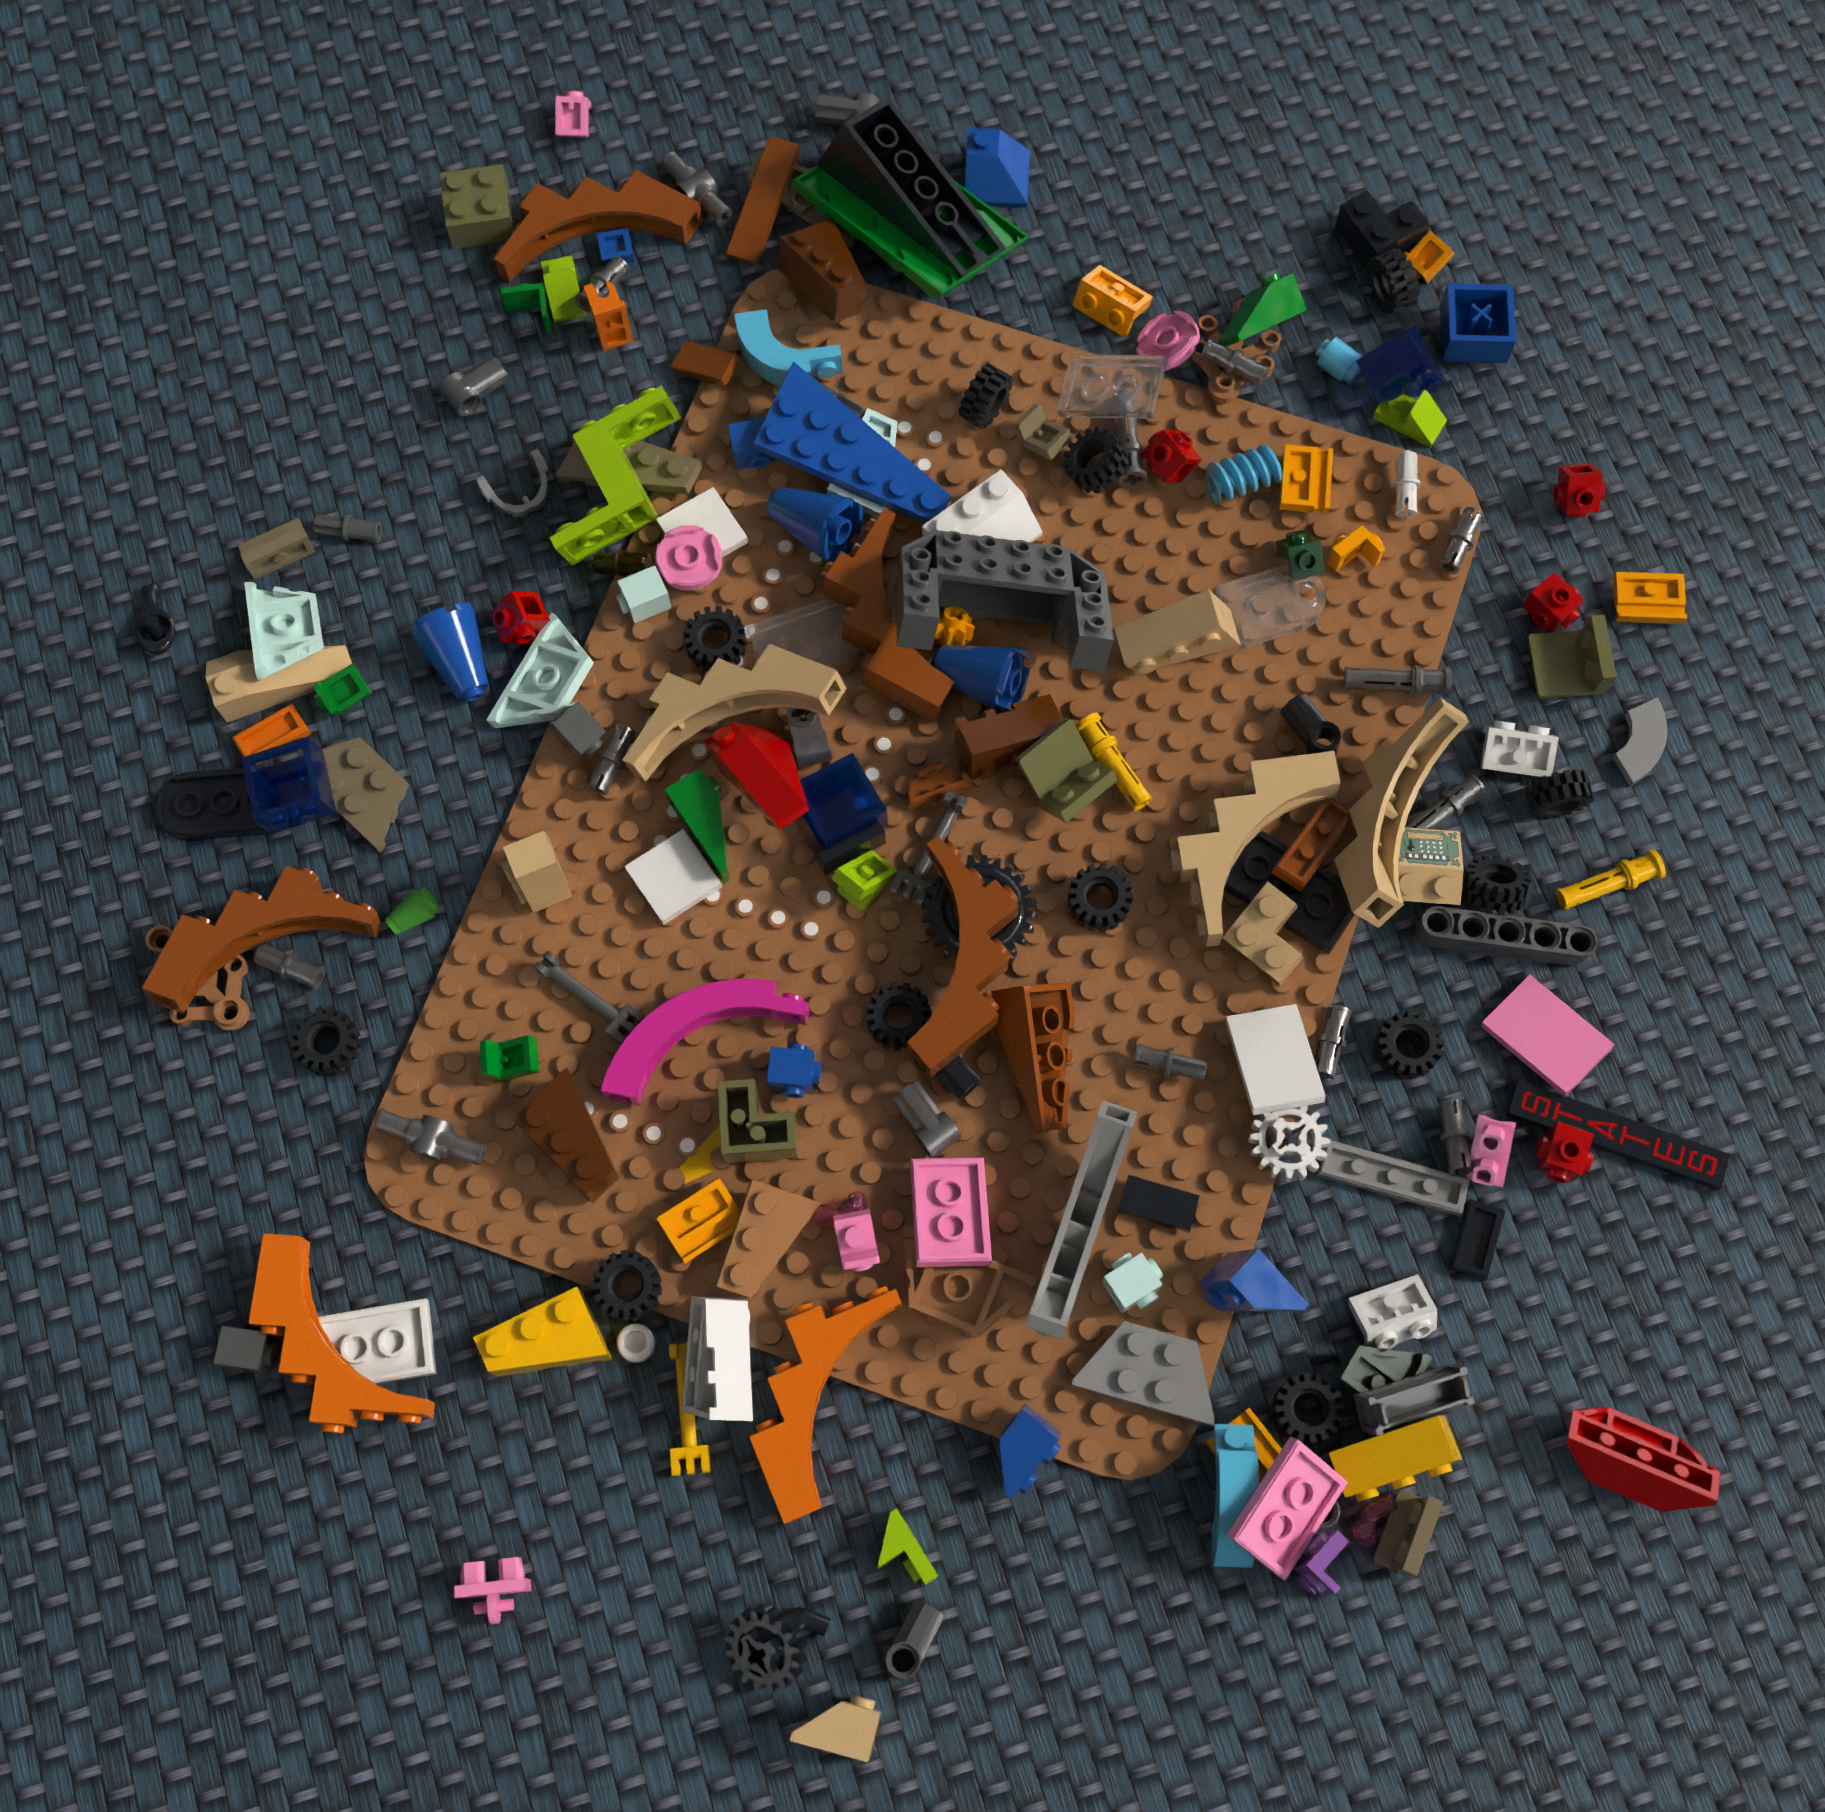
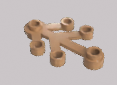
M1245 298L1240 299L1233 305L1231 320ZM1204 315L1198 321L1199 334L1207 341L1211 338L1217 342L1221 337L1217 331L1218 322L1215 317ZM1203 325H1209L1211 328H1206ZM1268 330L1262 334L1261 341L1243 349L1244 340L1226 346L1234 351L1240 349L1244 351V356L1250 359L1256 358L1255 361L1269 366L1265 378H1268L1272 375L1274 361L1271 357L1263 354L1276 352L1280 346L1281 336L1276 331ZM1199 340L1197 348L1190 358L1197 362L1209 377L1208 391L1211 398L1220 404L1232 402L1239 395L1241 386L1251 381L1234 373L1231 376L1226 373V369L1223 368L1221 371L1216 364L1200 358L1202 353H1198L1196 350L1203 351L1207 342Z
M164 925L151 928L145 938L147 947L154 954L160 956L163 948L159 947L160 942L165 938H169L173 931ZM238 955L224 966L228 973L225 996L216 987L218 971L198 990L194 997H206L213 1006H188L186 1008L187 1016L182 1020H177L179 1012L171 1009L169 1013L170 1019L181 1027L188 1026L193 1021H215L216 1025L225 1031H236L242 1028L247 1023L250 1015L247 1003L240 998L242 977L249 970L248 962ZM235 962H242L241 968L239 970H231V967ZM237 1009L236 1017L231 1020L227 1019L228 1012Z

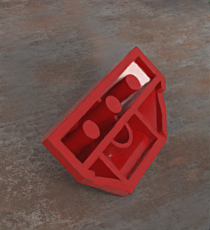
M1609 1407L1589 1408L1586 1410L1573 1409L1571 1412L1566 1444L1587 1481L1659 1512L1714 1506L1718 1502L1720 1471L1713 1465L1708 1466L1701 1455L1680 1437Z

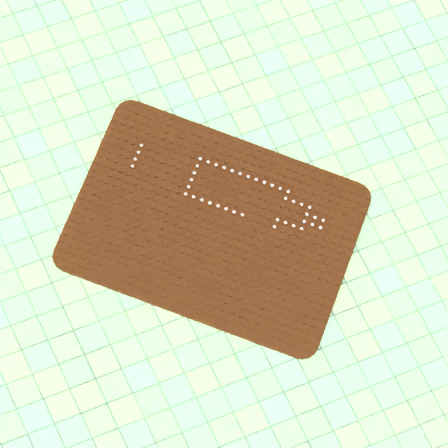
M778 269L771 270L751 282L740 296L716 347L737 353L741 359L740 363L726 386L701 381L671 448L673 452L700 460L703 468L689 494L652 491L649 498L660 517L714 487L748 537V543L722 557V568L717 578L706 587L696 591H681L669 586L662 579L672 608L635 624L629 612L626 614L622 613L616 599V595L621 593L617 581L628 576L623 577L615 574L583 646L584 651L594 664L570 702L571 704L579 701L606 730L600 737L603 743L591 755L587 756L583 753L575 757L555 734L547 728L369 1128L363 1154L368 1184L383 1206L411 1223L591 1289L592 1283L595 1280L593 1277L594 1271L599 1270V1263L602 1260L607 1261L610 1258L608 1255L612 1253L620 1254L621 1250H628L630 1253L634 1251L640 1252L642 1256H646L651 1260L662 1280V1295L658 1296L659 1303L656 1307L653 1306L650 1309L651 1311L689 1324L691 1296L734 1298L748 1301L750 1312V1347L786 1361L794 1359L797 1365L801 1364L802 1361L785 1321L793 1317L791 1310L812 1302L814 1307L821 1305L827 1318L834 1316L831 1310L842 1304L852 1301L855 1307L867 1302L866 1295L874 1290L887 1286L889 1292L896 1289L903 1306L877 1319L857 1336L836 1362L829 1375L830 1377L996 1438H1000L1002 1431L1026 1403L1061 1432L1060 1438L1057 1441L1061 1448L1053 1459L1099 1476L1129 1481L1158 1474L1183 1455L1198 1427V1423L1071 1387L1072 1380L1117 1328L1126 1321L1197 1341L1209 1392L1234 1311H1222L1213 1307L1205 1298V1290L1198 1283L1226 1253L1254 1249L1277 1175L1275 1178L1270 1177L1272 1170L1270 1166L1260 1170L1258 1166L1262 1161L1261 1156L1251 1157L1250 1154L1257 1147V1144L1248 1142L1250 1134L1258 1133L1251 1128L1254 1120H1262L1259 1114L1252 1115L1227 1030L1226 1016L1297 1004L1314 1058L1319 1045L1317 1043L1318 1035L1323 1032L1328 1007L1332 1004L1359 918L1356 914L1354 915L1329 955L1282 926L1277 935L1303 955V959L1280 985L1225 942L1223 938L1220 945L1206 947L1204 935L1198 936L1196 928V914H1200L1199 903L1192 902L1190 882L1181 883L1179 871L1172 870L1170 850L1176 849L1177 837L1209 833L1207 812H1212L1214 799L1245 795L1243 775L1248 774L1250 761L1307 754L1306 745L1280 715V710L1298 694H1306L1324 718L1337 725L1341 731V741L1336 755L1341 784L1337 796L1333 797V799L1350 809L1373 787L1363 762L1386 739L1395 742L1423 715L1429 694L1420 693L1419 697H1414L1409 694V691L1344 689L1345 667L1410 670L1411 667L1416 665L1421 666L1422 669H1438L1478 543L1481 524L1474 536L1475 544L1470 551H1467L1457 574L1447 573L1452 561L1447 564L1444 571L1439 568L1438 563L1449 544L1448 536L1452 530H1456L1463 510L1466 507L1476 508L1471 520L1476 516L1478 510H1482L1473 487L1457 470L1433 458L1417 454V479L1421 483L1420 488L1417 489V516L1408 518V505H1405V518L1397 517L1395 515L1397 490L1394 489L1393 483L1397 480V456L1400 452H1404V449L1239 398H1235L1227 404H1220L1211 398L1207 388L864 283L861 313L834 323ZM767 309L770 330L773 336L781 344L789 348L803 350L839 344L843 373L835 374L829 378L814 377V379L819 380V382L834 391H843L846 398L865 408V412L869 408L897 421L895 448L951 495L946 508L1001 469L1022 491L1042 530V536L1032 543L1055 544L1071 548L1106 573L1114 641L1104 672L1070 668L1068 646L1052 643L1051 626L969 615V617H972L971 625H974L975 629L972 640H965L964 645L1020 647L1026 649L1030 659L1024 658V667L1030 669L1026 689L1021 701L1050 694L1062 719L1069 718L1073 720L1075 725L1086 716L1097 712L1101 716V724L1110 736H1115L1117 739V749L1136 774L1143 787L1152 796V801L1142 809L1134 811L1126 797L1114 783L1065 823L1043 810L1020 767L1012 766L1011 764L999 769V772L990 778L981 779L979 777L972 780L974 788L955 794L958 797L961 795L967 797L968 802L962 813L958 814L944 840V843L950 841L954 844L962 856L959 860L964 865L967 864L968 855H972L976 863L980 862L982 855H987L988 864H992L996 858H1001L1000 868L1004 869L1009 864L1014 865L1012 876L1017 874L1025 875L1024 881L1020 886L1030 885L1033 888L1032 892L1025 897L1037 900L1035 907L1028 908L1037 914L1035 921H1027L1034 927V933L1022 932L1027 939V945L1024 947L1014 943L1017 955L1013 957L1009 953L1007 956L1009 959L1008 969L981 990L980 993L987 992L992 997L991 991L1025 985L1070 982L1075 1022L1074 1030H1068L1067 1048L1072 1050V1060L1067 1062L1065 1067V1080L1069 1084L1067 1124L1064 1129L1044 1132L1036 1131L996 1026L992 1027L959 1054L981 1079V1083L974 1091L959 1102L954 1099L934 1076L930 1077L918 1066L906 1047L901 1048V1052L894 1051L893 1047H889L887 1050L883 1048L881 1042L878 1044L875 1042L872 1033L870 1034L868 1030L867 1005L868 1002H871V996L874 992L878 994L880 987L883 985L888 988L891 987V982H897V986H903V982L910 983V988L912 989L915 986L921 989V994H925L928 998L932 1016L943 1000L953 977L957 953L953 952L948 958H944L945 944L936 949L933 948V942L938 935L929 937L925 935V930L932 923L921 922V917L930 911L923 910L915 905L916 897L920 892L915 890L910 901L902 899L907 887L906 885H902L897 895L890 893V889L900 869L910 874L912 873L946 809L943 805V799L909 811L907 792L910 783L919 770L930 764L947 763L948 766L967 772L954 746L955 718L965 716L967 722L984 718L982 713L990 710V708L952 687L949 697L935 721L932 722L861 684L865 673L861 669V665L868 652L841 638L845 625L840 622L848 607L821 593L824 580L820 577L827 561L822 560L769 516V509L767 508L770 495L782 487L826 494L830 482L775 459V463L767 464L762 468L748 467L736 470L728 424L742 422L752 417L765 418L780 387L758 376L745 361L739 346L734 314ZM990 363L1012 376L1013 386L1009 391L1008 399L1004 401L1003 409L999 410L997 418L994 417L993 423L991 425L988 424L986 429H981L959 416L960 412H958V409L961 406V399L965 397V390L970 386L971 379H975V374L978 370L981 371L983 365ZM1127 389L1134 393L1138 442L1144 449L1149 445L1148 440L1156 432L1163 429L1181 430L1191 438L1193 442L1192 447L1201 457L1202 461L1181 483H1165L1148 469V461L1143 457V469L1147 473V481L1143 485L1135 488H1126L1120 486L1118 482L1114 484L1111 481L1108 483L1110 489L1106 491L1100 487V493L1095 494L1092 490L1090 493H1086L1067 476L1064 471L1065 468L1062 466V461L1066 460L1063 456L1064 450L1070 451L1071 449L1066 445L1052 460L1023 447L1015 427V422L1036 403L1042 406L1046 419L1070 429L1073 437L1071 441L1073 443L1078 441L1075 437L1078 433L1085 436L1086 429L1090 428L1094 432L1095 427L1109 430L1118 440L1113 395L1119 390ZM1127 415L1125 416L1126 430H1128ZM1265 444L1276 455L1282 470L1285 444L1318 447V450L1333 448L1330 509L1328 514L1313 510V513L1279 510L1281 482L1277 483L1273 476H1270L1271 484L1267 488L1258 480V491L1255 492L1250 489L1248 484L1245 485L1246 495L1240 496L1237 490L1233 489V500L1229 501L1224 493H1222L1221 504L1217 505L1214 503L1208 489V464L1214 461L1220 463V460L1225 457L1232 459L1233 455L1237 453L1244 455L1246 450L1251 448L1256 450L1258 446ZM1104 452L1095 455L1087 464L1086 469L1096 465L1101 460ZM889 508L890 511L896 513L891 533L883 548L882 583L887 605L890 611H892L894 582L902 547L922 537V526L924 523ZM863 512L860 534L854 532L850 540L851 543L855 544L857 541L863 543L866 535H864L865 528L874 516ZM656 520L636 530L627 547V551L630 553H649L655 567V549L658 543L660 544L664 539V534L657 525ZM1362 525L1381 539L1385 551L1380 563L1375 567L1361 554L1337 572L1327 564L1331 553V544L1343 534L1349 536ZM1304 530L1306 533L1320 539L1325 567L1324 573L1298 580L1292 579L1290 577L1288 560L1277 554L1276 541L1285 539L1287 533ZM1208 589L1231 610L1241 646L1160 667L1146 674H1136L1124 665L1114 627ZM710 606L711 612H715L716 606H722L724 613L728 608L733 611V617L736 614L740 617L741 624L744 625L747 646H745V655H740L741 662L737 666L751 671L756 659L762 655L768 644H772L837 670L847 688L829 716L818 713L822 728L825 730L833 760L799 769L786 717L787 708L758 709L727 717L700 730L673 750L659 764L646 782L636 778L626 764H624L622 769L617 770L607 795L598 793V788L603 779L600 780L596 791L587 787V783L590 781L599 762L598 754L600 750H605L615 729V724L624 725V732L620 739L623 738L627 727L635 731L636 735L633 737L630 745L635 742L645 727L647 719L656 710L649 699L653 694L654 688L662 681L667 672L697 685L702 683L706 671H703L702 665L698 668L693 664V659H689L683 639L684 628H687L686 622L689 618L695 620L693 613L699 610L701 615L705 614L704 607ZM712 630L703 636L702 643L709 649H719L726 645L728 635L722 630ZM934 639L932 651L915 650L931 664L933 653L936 650H940L942 646L937 642V639ZM805 715L798 716L800 721L807 720ZM735 722L772 728L784 737L792 747V755L798 768V776L804 789L809 811L779 830L719 771L704 743V740L712 736L717 729ZM1326 739L1316 740L1322 746L1331 745V742ZM699 768L702 769L707 778L712 775L723 792L719 797L723 812L730 879L724 884L669 804L665 793L666 788ZM1323 800L1310 802L1283 814L1264 827L1262 831L1290 847ZM1353 821L1321 864L1322 868L1339 878L1334 859L1358 836ZM880 822L885 830L886 844L873 851L898 872L866 909L859 910L837 891L839 885L831 879L836 870L826 876L823 874L819 867L817 854L867 826ZM684 829L722 883V888L663 925L624 866ZM544 831L550 839L573 897L533 913L528 902L521 904L517 893H515L511 882L507 878L501 861L507 859L503 849L504 846ZM932 863L924 880L931 883L932 888H936L931 882V877H942V875ZM1093 863L1095 868H1098L1100 863H1106L1105 868L1111 869L1112 865L1118 867L1117 873L1121 874L1124 872L1127 875L1126 882L1130 881L1132 885L1131 893H1133V899L1126 919L1123 923L1120 921L1118 927L1113 930L1111 926L1107 927L1106 932H1100V928L1095 927L1094 932L1088 930L1089 926L1086 924L1081 927L1077 924L1078 918H1072L1070 914L1071 908H1068L1067 903L1073 877L1076 878L1079 870L1083 868L1086 871L1087 866ZM1095 886L1086 894L1088 903L1096 909L1108 908L1114 901L1112 892L1104 886ZM1223 890L1221 904L1222 937L1248 906V904ZM953 905L954 919L958 923L955 906ZM548 950L558 958V966L619 1012L628 1003L645 1017L666 1001L685 991L701 985L732 979L776 981L778 988L777 996L782 997L783 993L801 996L803 1001L808 1002L810 1013L807 1025L766 1017L743 1016L716 1021L699 1028L680 1040L663 1057L648 1081L641 1105L636 1106L607 1100L600 1091L611 1061L621 1046L605 1032L610 1022L550 977L545 978L533 967L537 962H541L544 959L543 955ZM897 1004L887 1010L885 1020L890 1027L903 1029L912 1022L913 1013L907 1006ZM633 1018L628 1021L635 1027L639 1024ZM622 1029V1030L619 1032L620 1034L624 1035L626 1038H627V1036L629 1035V1033H628L627 1031H625L624 1029ZM526 1035L537 1037L539 1073L504 1082L482 1075L479 1064L480 1041L491 1040L500 1043ZM1138 1043L1160 1050L1170 1051L1172 1048L1174 1049V1054L1205 1061L1207 1069L1204 1079L1196 1080L1169 1073L1168 1077H1164V1073L1147 1068L1134 1067L1133 1062ZM788 1044H803L808 1046L809 1050L815 1051L816 1062H822L820 1084H813L812 1094H804L803 1098H788L782 1096V1092L769 1091L767 1076L771 1047L787 1048ZM566 1067L578 1086L580 1094L620 1177L594 1203L584 1195L512 1118ZM755 1079L758 1088L759 1115L794 1112L798 1158L725 1163L721 1154V1147H718L712 1151L710 1156L712 1165L717 1169L685 1183V1176L678 1168L689 1157L694 1156L698 1152L699 1146L720 1126L718 1081ZM917 1081L940 1112L944 1111L951 1118L962 1138L933 1158H984L992 1260L1039 1279L1037 1286L979 1338L909 1309L903 1230L905 1225L914 1228L910 1160L931 1158L916 1140L913 1128L893 1103V1098L902 1089ZM1104 1100L1138 1113L1063 1338L1047 1337L1037 1333L1034 1329L1025 1327L1101 1102ZM382 1110L410 1119L415 1117L422 1119L423 1115L441 1119L454 1126L452 1130L457 1131L458 1135L487 1145L484 1160L478 1166L449 1156L448 1159L441 1157L440 1161L425 1158L409 1150L410 1146L405 1145V1140L376 1131L377 1119ZM1283 1118L1286 1122H1294L1295 1120L1291 1118ZM1266 1130L1265 1141L1269 1150L1272 1147V1138L1267 1134L1269 1131ZM1289 1137L1283 1139V1143L1281 1144L1279 1149L1283 1148L1285 1145L1287 1146ZM1128 1175L1200 1195L1191 1231L1189 1233L1118 1212ZM718 1177L739 1210L750 1179L821 1203L752 1298L714 1286L731 1234L692 1260L684 1263L656 1219L658 1215ZM869 1209L880 1262L873 1264L871 1268L864 1271L844 1270L833 1216ZM1130 1253L1134 1258L1138 1254L1143 1253L1147 1260L1152 1258L1163 1274V1277L1160 1279L1163 1285L1156 1292L1159 1298L1141 1310L1136 1304L1129 1310L1121 1313L1102 1284V1280L1105 1275L1114 1270L1111 1264L1122 1256ZM633 1272L620 1274L613 1284L614 1294L622 1300H630L636 1297L641 1290V1279Z

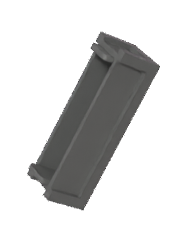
M1449 1363L1354 1394L1353 1397L1362 1432L1378 1436L1384 1434V1429L1460 1404L1468 1406L1475 1404L1473 1396H1470L1465 1375L1468 1374L1466 1366Z

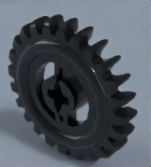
M968 855L965 867L967 869L973 867L981 875L985 882L983 887H986L996 879L1002 887L1008 885L1019 899L1017 903L1019 905L1018 916L990 938L991 940L995 938L1000 940L1013 957H1016L1017 949L1014 943L1024 947L1027 945V939L1022 932L1034 933V927L1027 921H1035L1037 914L1028 908L1035 907L1037 900L1025 897L1032 892L1033 888L1030 885L1020 886L1024 881L1025 875L1017 874L1012 876L1014 865L1009 864L1004 869L1000 868L1001 858H996L992 864H988L987 855H982L980 862L976 863L973 856ZM932 876L931 882L936 888H925L924 894L931 899L921 902V908L930 911L921 917V922L932 923L925 930V935L927 937L938 935L933 942V948L936 949L945 944L944 958H948L953 952H956L958 956L959 925L954 919V902L944 879L939 876Z

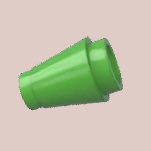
M425 887L420 888L418 891L413 889L390 915L385 918V921L396 935H399L434 918V913L440 910V907Z

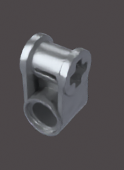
M787 708L786 717L799 769L833 760L825 730L822 728L818 713L805 709ZM805 715L807 720L800 721L798 716Z

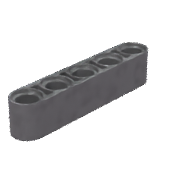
M1440 906L1427 909L1415 928V935L1424 946L1565 966H1578L1582 964L1594 952L1598 943L1595 933L1590 928L1582 925ZM1427 922H1436L1440 925L1442 932H1433L1427 926ZM1463 926L1472 927L1476 931L1477 937L1466 935L1463 931ZM1498 931L1509 933L1513 942L1502 940ZM1534 936L1543 937L1547 941L1548 947L1538 945L1534 940ZM1570 940L1579 942L1584 952L1574 950L1570 945Z

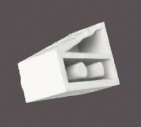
M691 1296L682 1411L709 1420L753 1421L749 1345L750 1312L748 1301L734 1298Z

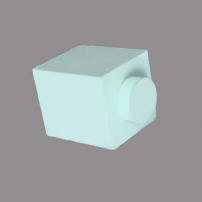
M655 565L617 581L621 593L616 595V599L622 613L626 614L629 612L634 624L672 608L668 592Z

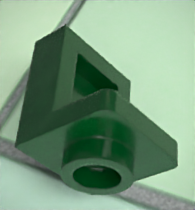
M1304 530L1289 532L1286 534L1285 539L1276 541L1277 554L1288 560L1290 577L1292 579L1298 580L1324 573L1325 567L1320 539L1306 533Z

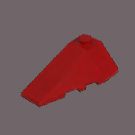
M731 722L727 726L717 729L712 736L704 740L719 771L779 830L809 811L804 789L798 776V768L792 755V747L775 729Z

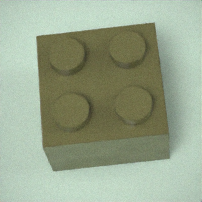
M503 164L440 173L445 224L453 249L507 242L513 234L515 226L510 187Z

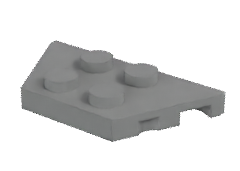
M1124 1321L1073 1378L1071 1387L1212 1427L1214 1425L1215 1418L1197 1341Z

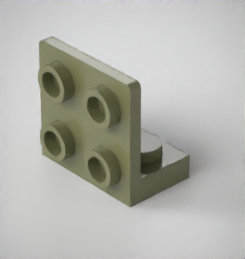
M1605 614L1591 615L1581 630L1530 634L1527 638L1536 694L1539 699L1605 694L1617 678Z
M1069 718L1063 719L1016 758L1017 764L1043 810L1065 823L1118 781L1113 769L1093 760L1073 720Z

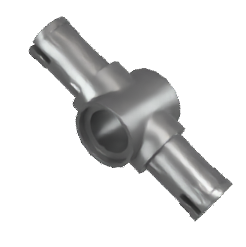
M670 151L663 156L661 160L662 167L675 180L676 191L699 202L701 211L705 210L719 226L726 225L732 218V211L718 197V189L710 173L702 167L698 170L692 166L688 167L674 151Z
M382 1110L375 1125L376 1131L405 1140V1145L410 1146L409 1150L411 1152L435 1161H440L441 1157L448 1159L449 1156L480 1166L487 1151V1145L458 1135L457 1131L452 1130L454 1127L452 1124L429 1115H423L422 1119L417 1117L410 1119Z

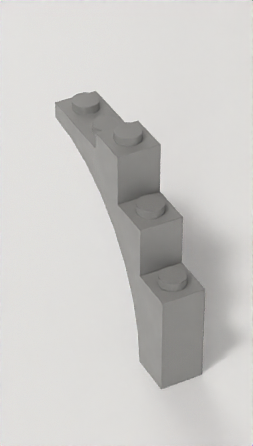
M1104 1100L1101 1102L1025 1327L1034 1329L1037 1333L1047 1337L1063 1338L1138 1113Z

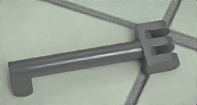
M951 790L946 792L943 799V805L946 809L929 841L937 835L943 841L946 839L958 814L962 813L968 802L967 797L962 795L958 797ZM927 845L912 873L910 874L900 869L890 889V893L897 895L902 885H906L907 887L902 899L910 901L915 890L919 891L920 893L915 901V905L921 907V902L927 899L924 889L932 887L931 883L924 880L932 865V861L927 855Z
M548 950L543 955L544 959L541 962H537L533 967L545 978L550 977L609 1021L610 1025L606 1028L605 1032L620 1045H622L626 1037L619 1032L624 1029L630 1034L635 1028L628 1021L633 1018L636 1022L640 1023L645 1018L642 1013L628 1003L619 1012L558 966V958Z

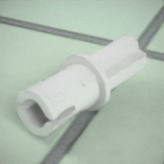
M1405 450L1398 454L1397 480L1393 483L1394 489L1397 490L1395 515L1400 518H1405V505H1408V518L1417 516V489L1420 488L1421 483L1417 479L1418 456L1416 452H1411L1410 450Z

